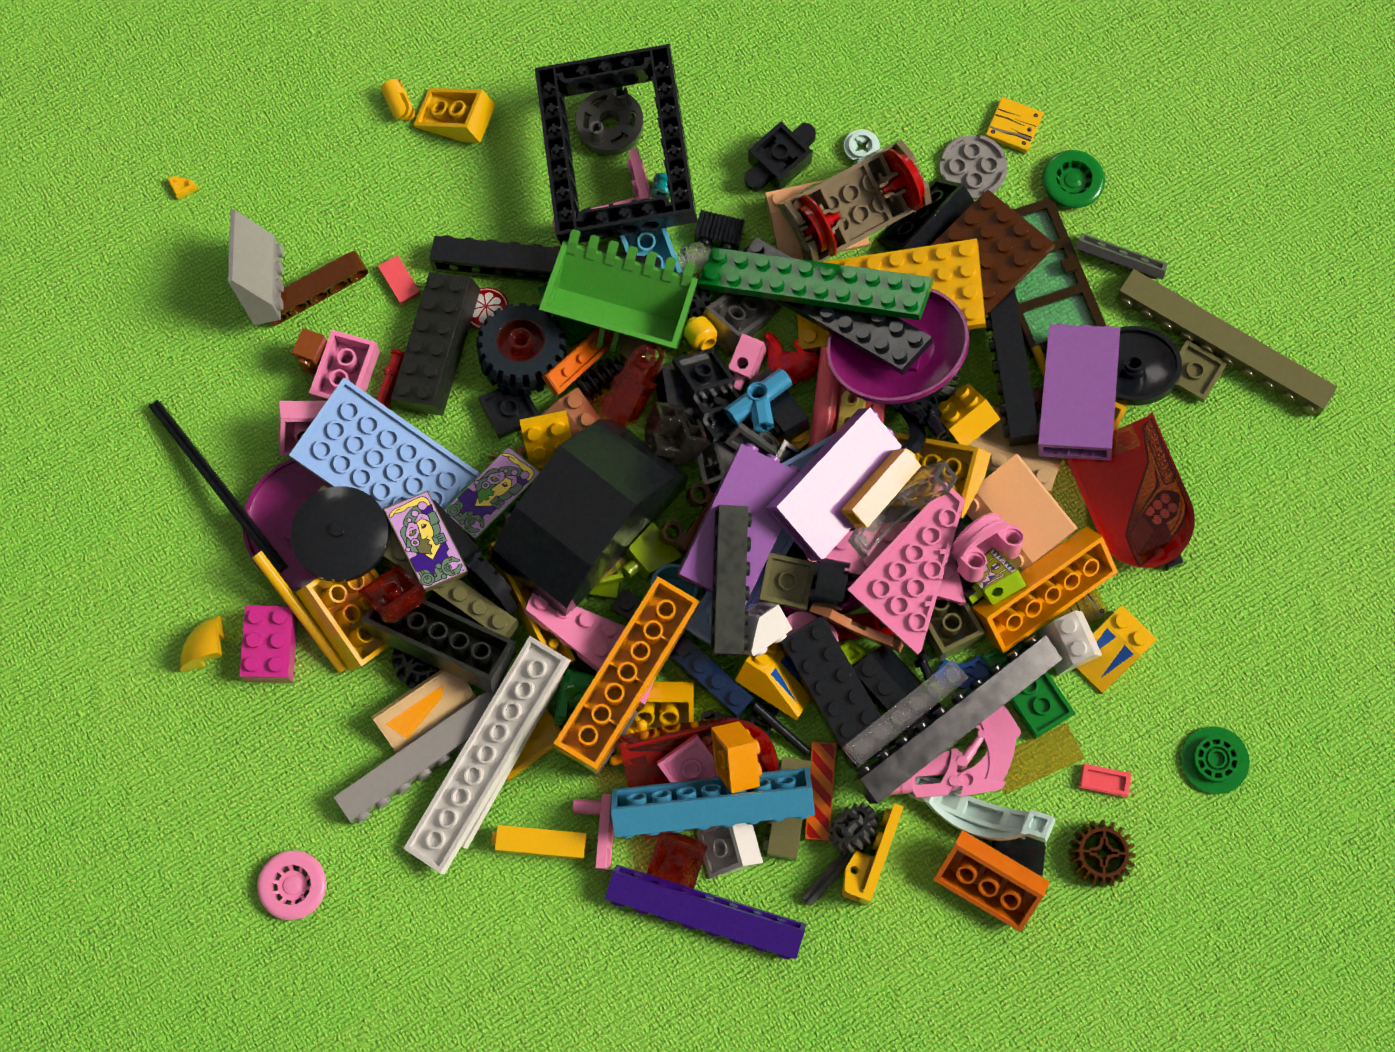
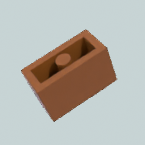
M302 328L292 354L301 371L313 376L317 372L327 340L324 335Z

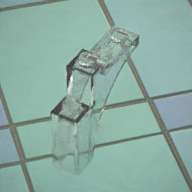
M944 460L921 466L868 527L856 528L848 542L862 558L868 557L883 537L905 517L926 503L947 495L958 477Z

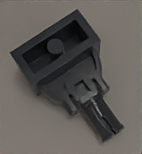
M943 387L915 401L891 404L896 410L905 409L915 416L922 426H928L937 440L945 439L950 433L940 419L942 413L938 408V400L936 398Z

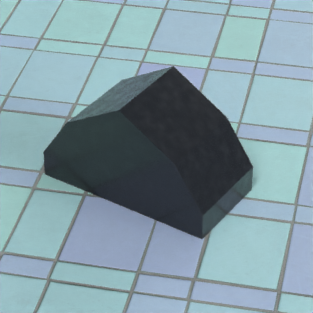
M598 419L559 445L512 511L492 548L491 561L531 593L541 596L555 611L558 610L566 616L580 604L625 555L629 546L645 529L654 523L686 488L689 476L617 420Z

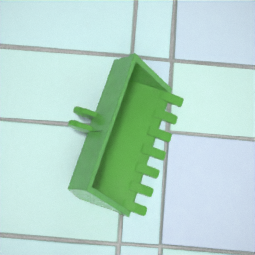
M573 229L570 233L569 241L563 240L539 310L599 327L600 331L596 346L599 348L604 346L606 331L614 333L610 345V351L613 352L617 350L621 334L677 350L698 279L693 277L695 264L687 262L684 274L674 272L676 259L668 257L664 269L655 267L657 253L651 251L647 254L645 264L637 262L635 260L638 248L634 246H629L626 258L616 256L619 243L613 240L609 242L607 253L597 250L600 238L595 235L590 236L588 247L578 245L580 231Z

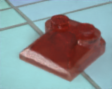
M397 564L358 592L379 613L383 622L394 623L420 606L424 600L425 589L419 581Z
M671 831L660 832L647 874L694 889L708 846L698 839L680 833H673Z

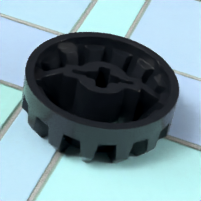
M393 647L391 662L394 672L399 680L410 689H413L441 670L414 656L407 662L406 653Z

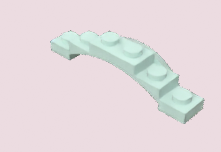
M919 776L915 779L916 785L940 783L939 779L930 776ZM950 791L947 796L916 798L913 793L908 794L909 798L926 803L950 825L983 839L1005 841L1016 838L1025 839L1027 836L1047 843L1055 824L1053 816L1032 809L1030 812L1009 809L987 803L969 795L960 797L961 792Z

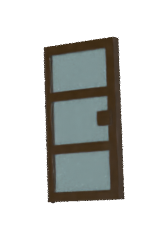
M1051 198L1013 209L1055 243V248L1015 286L1023 340L1030 358L1034 357L1031 348L1040 345L1043 354L1047 353L1049 324L1106 326L1056 205Z

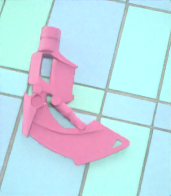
M1003 705L975 727L978 730V734L963 753L957 748H951V751H944L889 795L913 793L916 798L947 796L950 791L962 789L960 797L1003 789L1006 783L1003 780L1013 759L1016 738L1021 735L1020 728ZM984 741L987 747L985 756L975 766L966 770L967 765L976 754V750ZM945 775L940 783L915 784V779L919 776Z

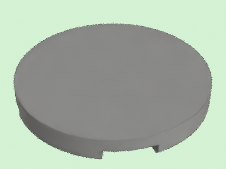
M960 136L951 141L942 153L939 165L941 179L964 184L973 200H977L987 189L994 194L1003 185L1007 175L1006 155L994 140L986 136Z

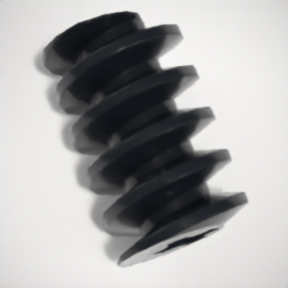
M615 355L613 356L614 361L607 358L605 361L606 366L603 363H599L598 370L592 367L590 368V375L583 372L582 380L579 377L575 380L577 387L585 398L588 396L594 401V392L602 396L603 387L611 391V382L615 386H619L618 378L624 382L627 381L625 371Z

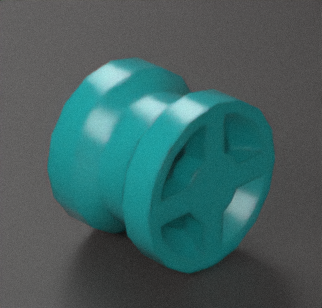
M666 173L655 174V184L651 187L650 193L653 196L664 195L671 199L667 187L668 178Z

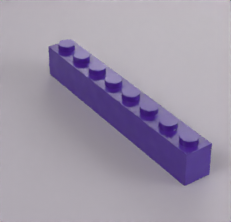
M616 865L612 872L605 897L606 900H609L615 906H628L634 908V911L640 914H654L662 921L671 922L673 920L681 923L685 928H698L713 937H727L735 944L746 943L752 945L755 950L767 952L768 950L777 953V956L787 960L791 958L797 959L806 928L805 923L620 865Z

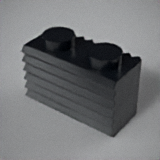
M700 210L694 233V242L702 248L713 246L739 251L745 228V220Z

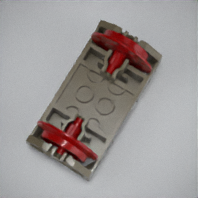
M903 140L895 141L853 162L852 166L820 183L812 184L777 204L781 214L793 230L804 260L822 262L910 213L921 209V207L932 203L929 185L927 181L922 180L924 175H920V170L918 169L920 166L919 164H914L917 162V159ZM796 200L798 201L800 208L796 209L793 205Z

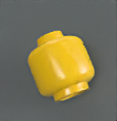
M704 316L692 317L686 322L683 336L694 350L709 349L716 343L718 332L708 318Z

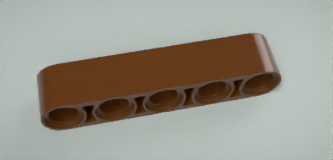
M349 252L284 287V292H281L284 305L283 310H281V320L268 322L269 325H279L363 279L368 274V269L358 252Z

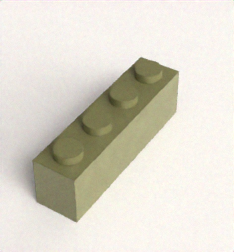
M782 756L781 763L776 762L775 771L807 767L810 770L812 761ZM795 817L785 818L779 822L767 820V825L771 826L770 835H765L763 850H767L766 857L796 861L803 819Z

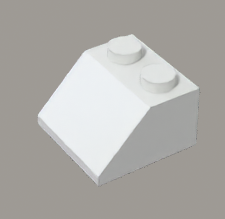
M1075 610L1052 621L1039 631L1040 636L1046 635L1062 657V660L1054 665L1058 676L1103 656L1082 611Z
M739 823L731 827L712 826L706 830L696 831L709 879L745 870L763 863L753 825Z

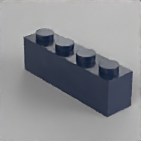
M682 634L668 659L734 718H740L753 704L754 698Z

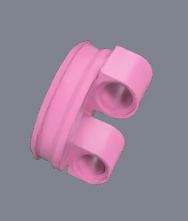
M988 513L973 521L959 534L951 547V558L957 561V571L965 580L978 582L984 574L987 563L986 555L995 548L1007 559L1018 557L1024 541V534L1015 524L1010 526L1007 521L1002 520L1000 514Z

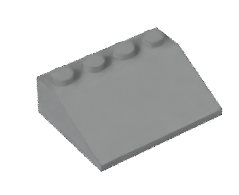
M231 210L228 282L254 325L281 320V310L284 308L281 298V292H284V285L281 280V275L284 274L282 257L285 255L284 248L281 243L278 244L273 234L238 211Z

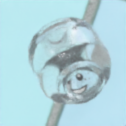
M694 242L682 246L680 253L677 254L681 270L684 271L686 263L690 262L695 264L694 274L703 271L709 260L711 249L705 247L702 242Z

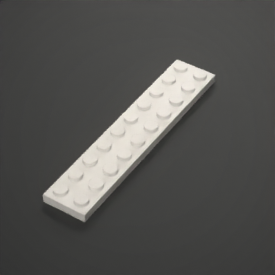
M529 636L403 849L440 874L445 875L571 662L570 659Z

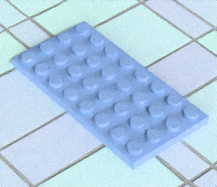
M346 378L341 380L288 455L332 487L347 486L364 491L378 502L382 510L426 491L429 492L433 500L445 509L480 474Z

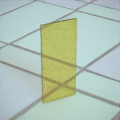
M1067 723L1043 734L1035 740L1033 738L1015 747L1010 768L1003 780L1006 782L1003 787L1005 794L1085 759Z

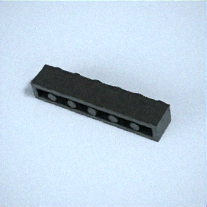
M718 505L715 507L710 654L743 655L744 650L748 648V636L744 635L745 625H748L749 612L745 611V601L749 600L750 595L749 586H746V576L750 575V562L747 561V552H750L751 537H747L748 527H751L752 514L748 513V506Z

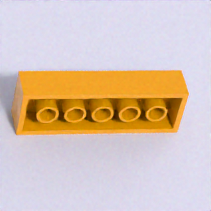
M1086 526L1022 571L1020 574L1026 583L1024 588L996 604H990L984 598L975 604L972 609L989 643L1004 654L1118 573L1103 536Z

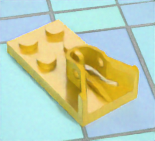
M894 803L891 809L886 808V811H884L880 825L884 826L883 831H878L872 848L876 850L874 857L857 850L844 870L841 892L844 898L866 906L871 902L903 806ZM850 869H855L857 873L852 874Z

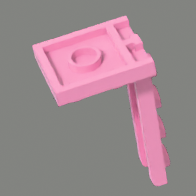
M638 148L629 150L630 159H627L629 172L633 179L631 180L633 190L637 197L615 202L613 205L630 203L634 199L636 201L652 199L645 167ZM607 204L596 208L607 207L609 205Z

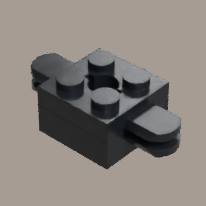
M780 121L748 150V162L753 167L745 173L744 183L746 188L752 192H758L770 182L777 190H780L790 183L812 163L813 151L809 146L815 142V128L811 124L804 122L791 131Z

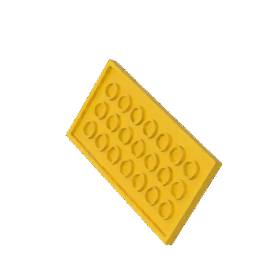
M977 239L824 262L932 277V289L945 294L958 305L965 316L968 330L986 327ZM797 314L799 345L804 351L814 352L820 351L821 347H827L829 332Z

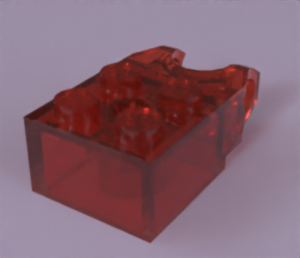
M651 343L649 345L644 344L633 351L620 374L617 373L611 383L613 388L610 394L607 393L602 399L600 414L622 427L637 423L657 385L654 379L664 359L662 347ZM652 348L656 349L659 353L657 361H655V350ZM647 351L650 354V360L646 358Z

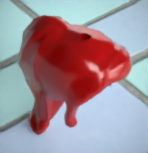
M770 332L764 334L763 338L767 344L769 368L773 372L779 368L783 369L792 381L791 387L796 386L799 382L810 380L817 373L820 357L818 354L804 351L798 344V340L793 342L797 349L796 352L784 351L775 335Z

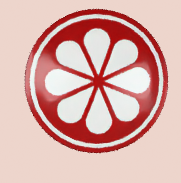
M490 287L480 288L481 290L470 323L473 329L479 330L480 326H485L484 320L489 315L493 317V311L501 308V310L506 309V305L509 302L501 291Z

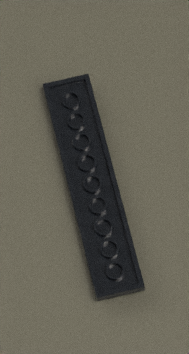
M757 237L743 250V252L792 258ZM775 300L901 375H904L933 343L930 335L898 317Z

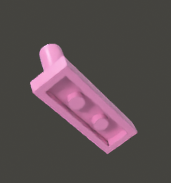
M602 794L601 800L575 799L573 802L574 814L600 815L595 867L600 871L611 870L614 834L611 815L612 794Z

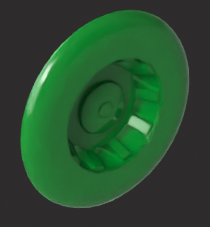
M1065 150L1051 157L1045 164L1042 172V184L1047 195L1057 204L1068 208H1082L1094 203L1101 196L1105 187V174L1100 163L1090 154L1079 150Z
M1210 726L1197 730L1186 740L1181 754L1182 768L1186 777L1195 787L1207 793L1224 794L1233 791L1243 783L1249 771L1250 760L1245 744L1235 733L1222 727ZM1203 744H1207L1209 747L1205 748ZM1199 752H1202V757L1198 756ZM1200 761H1201L1202 764H1203V768L1200 767V764H1199ZM1207 770L1208 772H1210V775L1206 774L1204 771ZM1227 770L1229 772L1228 776H1226L1225 771ZM1215 774H1220V778H1215Z

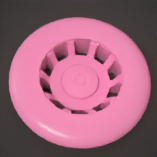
M285 851L275 855L264 865L258 878L257 891L260 902L271 915L279 919L297 920L308 916L320 905L326 892V876L321 864L313 856L302 851ZM294 867H299V871H294ZM289 868L288 872H283L284 869ZM280 874L281 877L279 881H277L276 878ZM274 885H278L277 891L274 890ZM281 895L283 898L279 900L277 896ZM288 900L292 901L290 905L286 904Z

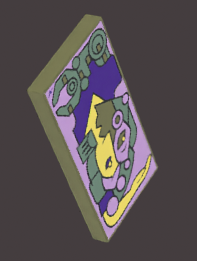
M428 491L383 509L387 521L423 593L468 575V570Z

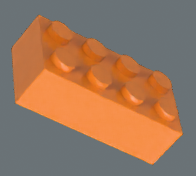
M964 830L960 832L933 879L935 882L1019 932L1022 931L1043 899L1050 882Z

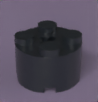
M828 558L816 561L813 577H817L816 585L812 584L808 601H813L814 606L842 611L843 604L838 603L843 602L849 577V571H845V568L850 569L851 563Z

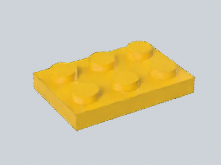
M564 410L520 419L528 461L541 472L559 445L572 437L567 412Z

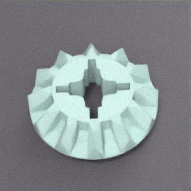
M865 129L851 132L844 141V152L847 154L848 159L852 160L861 159L880 149L877 136ZM867 143L865 148L866 151L861 149L860 151L856 152L858 148L857 144L863 145Z

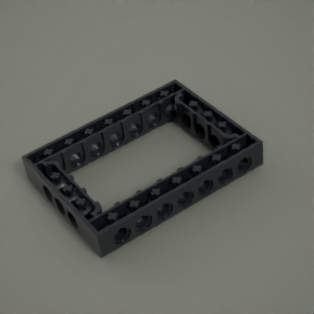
M670 44L535 68L555 230L560 245H562L563 240L569 241L570 233L573 229L580 231L578 243L589 241L591 235L604 239L698 222ZM652 81L656 96L654 99L659 116L657 120L662 137L660 140L665 157L663 161L668 178L667 187L671 202H669L666 196L657 195L652 199L641 201L634 199L630 203L613 205L612 203L608 204L609 206L596 209L589 207L580 211L565 97Z

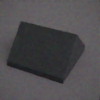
M1027 836L1025 839L992 840V848L1036 874L1043 875L1045 842Z

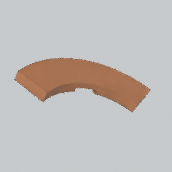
M813 604L810 608V612L819 617L823 616L826 621L895 651H902L904 644L893 636L867 626L863 627L831 608L814 606Z

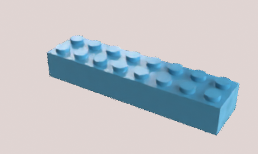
M809 767L762 772V776L759 777L760 787L731 793L719 777L612 789L611 815L614 837L632 838L640 834L653 836L667 831L680 833L685 829L706 830L712 826L731 827L739 823L753 825L766 820L779 822L785 818H808L815 815Z

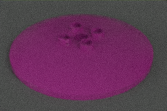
M931 289L920 320L900 318L930 335L933 339L931 346L904 375L829 333L827 359L833 376L844 389L854 396L880 404L911 402L936 392L956 375L968 352V325L958 305L945 294Z
M289 459L277 465L263 476L251 492L244 511H247L246 513L255 521L254 523L258 525L259 530L263 532L262 534L271 542L272 547L276 548L277 553L283 557L282 559L286 561L287 566L289 565L288 569L279 574L291 590L298 591L317 577L309 573L301 565L293 551L290 535L292 522L300 506L310 496L317 493L323 485L328 488L332 486L295 460ZM243 528L244 543L252 559L253 556L260 552V549L253 543ZM252 559V561L254 562V564H255V565L257 566V568L261 571V569L258 567V565H257V564L255 563V561Z

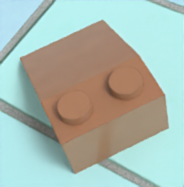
M578 387L560 398L542 414L566 410L572 437L598 419H601Z

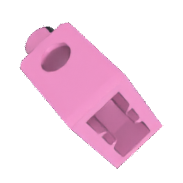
M743 333L728 367V370L735 379L734 388L739 392L742 391L746 381L757 376L767 355V348L764 342Z

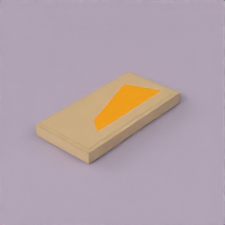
M439 670L371 717L392 748L398 753L476 699L477 696L465 680L446 671Z

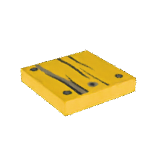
M1002 97L987 130L986 137L1027 154L1044 112Z

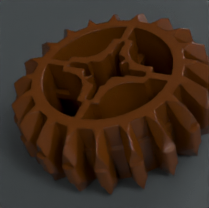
M1101 820L1098 828L1097 823L1091 821L1090 828L1085 824L1081 826L1083 833L1079 831L1074 833L1078 840H1070V844L1076 847V849H1069L1068 854L1075 855L1076 858L1069 860V863L1078 864V867L1073 870L1074 873L1082 871L1083 875L1080 877L1082 881L1089 876V885L1091 886L1096 883V880H1098L1100 888L1105 886V880L1109 887L1114 886V879L1121 883L1123 882L1122 875L1126 877L1130 875L1126 867L1133 868L1135 866L1132 861L1128 860L1136 857V853L1129 852V849L1134 848L1135 844L1126 843L1131 836L1129 834L1124 837L1121 835L1124 830L1123 827L1115 831L1114 822H1111L1108 828H1106L1105 820ZM1098 834L1096 846L1083 849L1087 838ZM1106 836L1112 838L1117 843L1119 849L1110 847ZM1101 848H1103V852L1106 851L1107 854L1110 855L1101 859L1100 856H1098L1097 853L1094 852H1097ZM1084 856L1095 862L1098 872L1088 866ZM1116 858L1121 859L1117 869L1112 873L1106 874L1108 861L1115 860Z

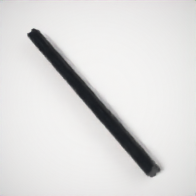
M156 400L149 404L153 414H155L170 436L180 446L184 454L191 460L195 468L199 470L205 481L218 495L224 505H226L240 526L244 528L253 543L265 554L277 572L281 573L288 569L289 565L287 566L286 561L282 559L283 557L277 553L278 551H276V548L274 549V546L272 547L271 542L262 534L263 532L259 530L258 525L254 523L255 521L249 517L250 515L246 513L247 511H244L245 509L241 507L242 505H239L240 502L238 503L237 498L228 490L229 488L225 486L226 484L220 480L221 478L217 476L218 474H215L216 472L212 470L211 465L206 461L202 453L198 451L194 443L190 441L191 439L187 437L180 425L176 423L177 421L173 419L163 403Z

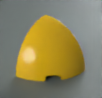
M220 615L205 620L189 634L181 650V672L204 668V660L222 656L220 640H224L225 635Z

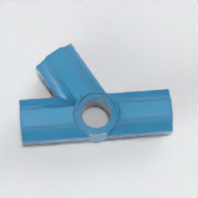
M779 368L761 382L750 384L747 392L724 408V412L735 425L739 422L742 423L751 416L754 431L760 433L769 432L770 429L774 428L770 401L791 387L792 381L788 374Z

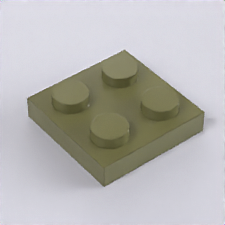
M1186 340L1179 352L1182 359V370L1176 388L1203 403L1226 367L1227 362Z
M770 553L766 561L758 601L806 611L810 588L813 582L815 562Z

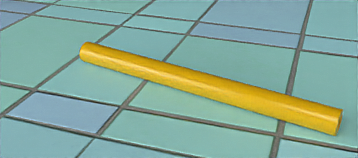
M260 551L253 556L252 559L338 673L346 670L347 666L265 554Z

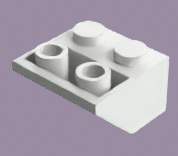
M759 601L746 610L749 612L748 625H745L744 635L748 636V648L744 650V654L755 657L760 656L767 651L769 645L784 640L787 637L786 633L792 630L779 604Z

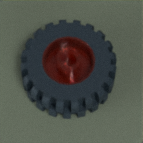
M519 303V306H513V304H508L506 309L501 310V308L493 311L494 316L489 315L484 320L485 326H480L476 346L481 371L484 376H487L488 381L492 385L497 384L498 389L505 392L506 388H509L510 394L518 395V392L524 391V395H531L533 390L537 392L543 391L546 383L542 376L548 370L558 364L557 362L562 360L567 353L565 333L563 328L560 327L559 320L554 316L551 317L550 313L539 310V305L532 304L531 306H526V303Z

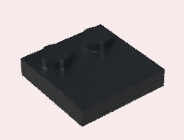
M506 388L505 392L496 389L478 397L479 403L498 439L521 430L520 419L540 416L530 396L524 395V391L518 392V395L510 394L509 388Z

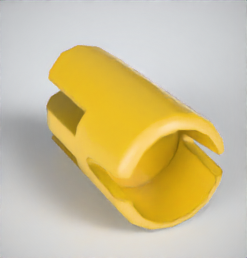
M390 79L381 86V92L393 117L403 121L413 120L415 110L401 80Z

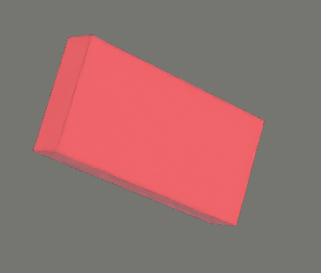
M398 255L378 266L400 305L421 295Z
M1083 763L1078 789L1128 798L1132 773Z

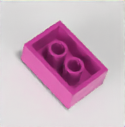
M245 605L239 677L245 682H294L298 618L289 606Z

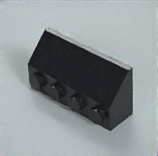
M935 178L929 184L932 203L892 223L877 239L878 243L889 252L930 246L975 202L965 185Z
M885 646L879 647L853 667L869 697L902 735L907 734L909 736L915 731L914 727L923 720H930L934 717L932 713L941 707V704L890 648Z

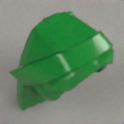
M569 668L565 670L557 689L554 714L555 726H562L567 712L576 708L595 676Z

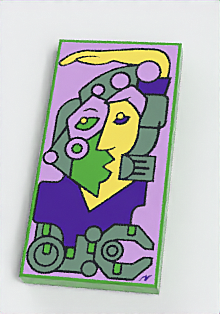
M508 446L444 510L469 537L478 542L522 498L540 471Z

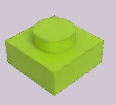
M851 639L841 646L852 667L856 666L868 655Z

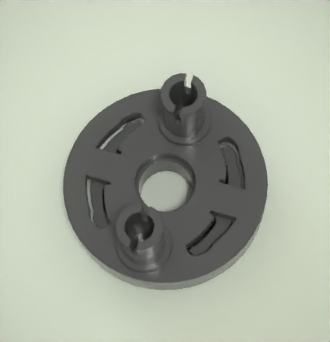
M623 87L596 91L586 97L578 108L576 114L577 132L583 144L598 154L617 155L631 149L642 135L644 127L642 109L639 103L628 94L626 87H624V90ZM607 118H614L618 121V125L612 129L604 128L602 122Z

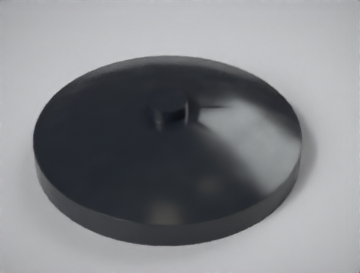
M1140 326L1120 327L1115 402L1124 405L1140 406L1162 400L1175 389L1180 380L1182 359L1177 347L1169 338L1153 329Z
M347 486L330 487L313 494L300 506L291 526V544L301 565L312 575L330 582L352 581L369 573L383 558L389 542L388 521L378 502L364 491Z

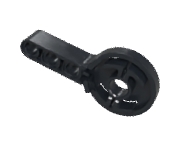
M433 500L468 570V575L466 576L481 595L508 614H514L518 607L509 593L512 590L510 585L500 573L496 574V569L485 559L480 561L479 557L482 554L478 551V545Z

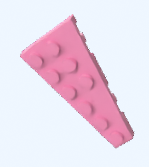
M532 593L524 614L544 630L553 633L560 639L559 642L573 649L580 659L598 672L626 626L579 607H576L572 612L570 611L564 616L558 610L555 611L550 607L549 603L541 596ZM652 685L639 704L642 708L645 706Z

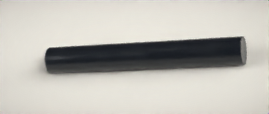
M758 702L752 705L750 709L804 756L809 754L811 748Z

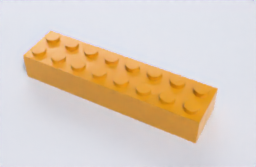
M657 576L555 740V749L597 774L698 610L699 600Z

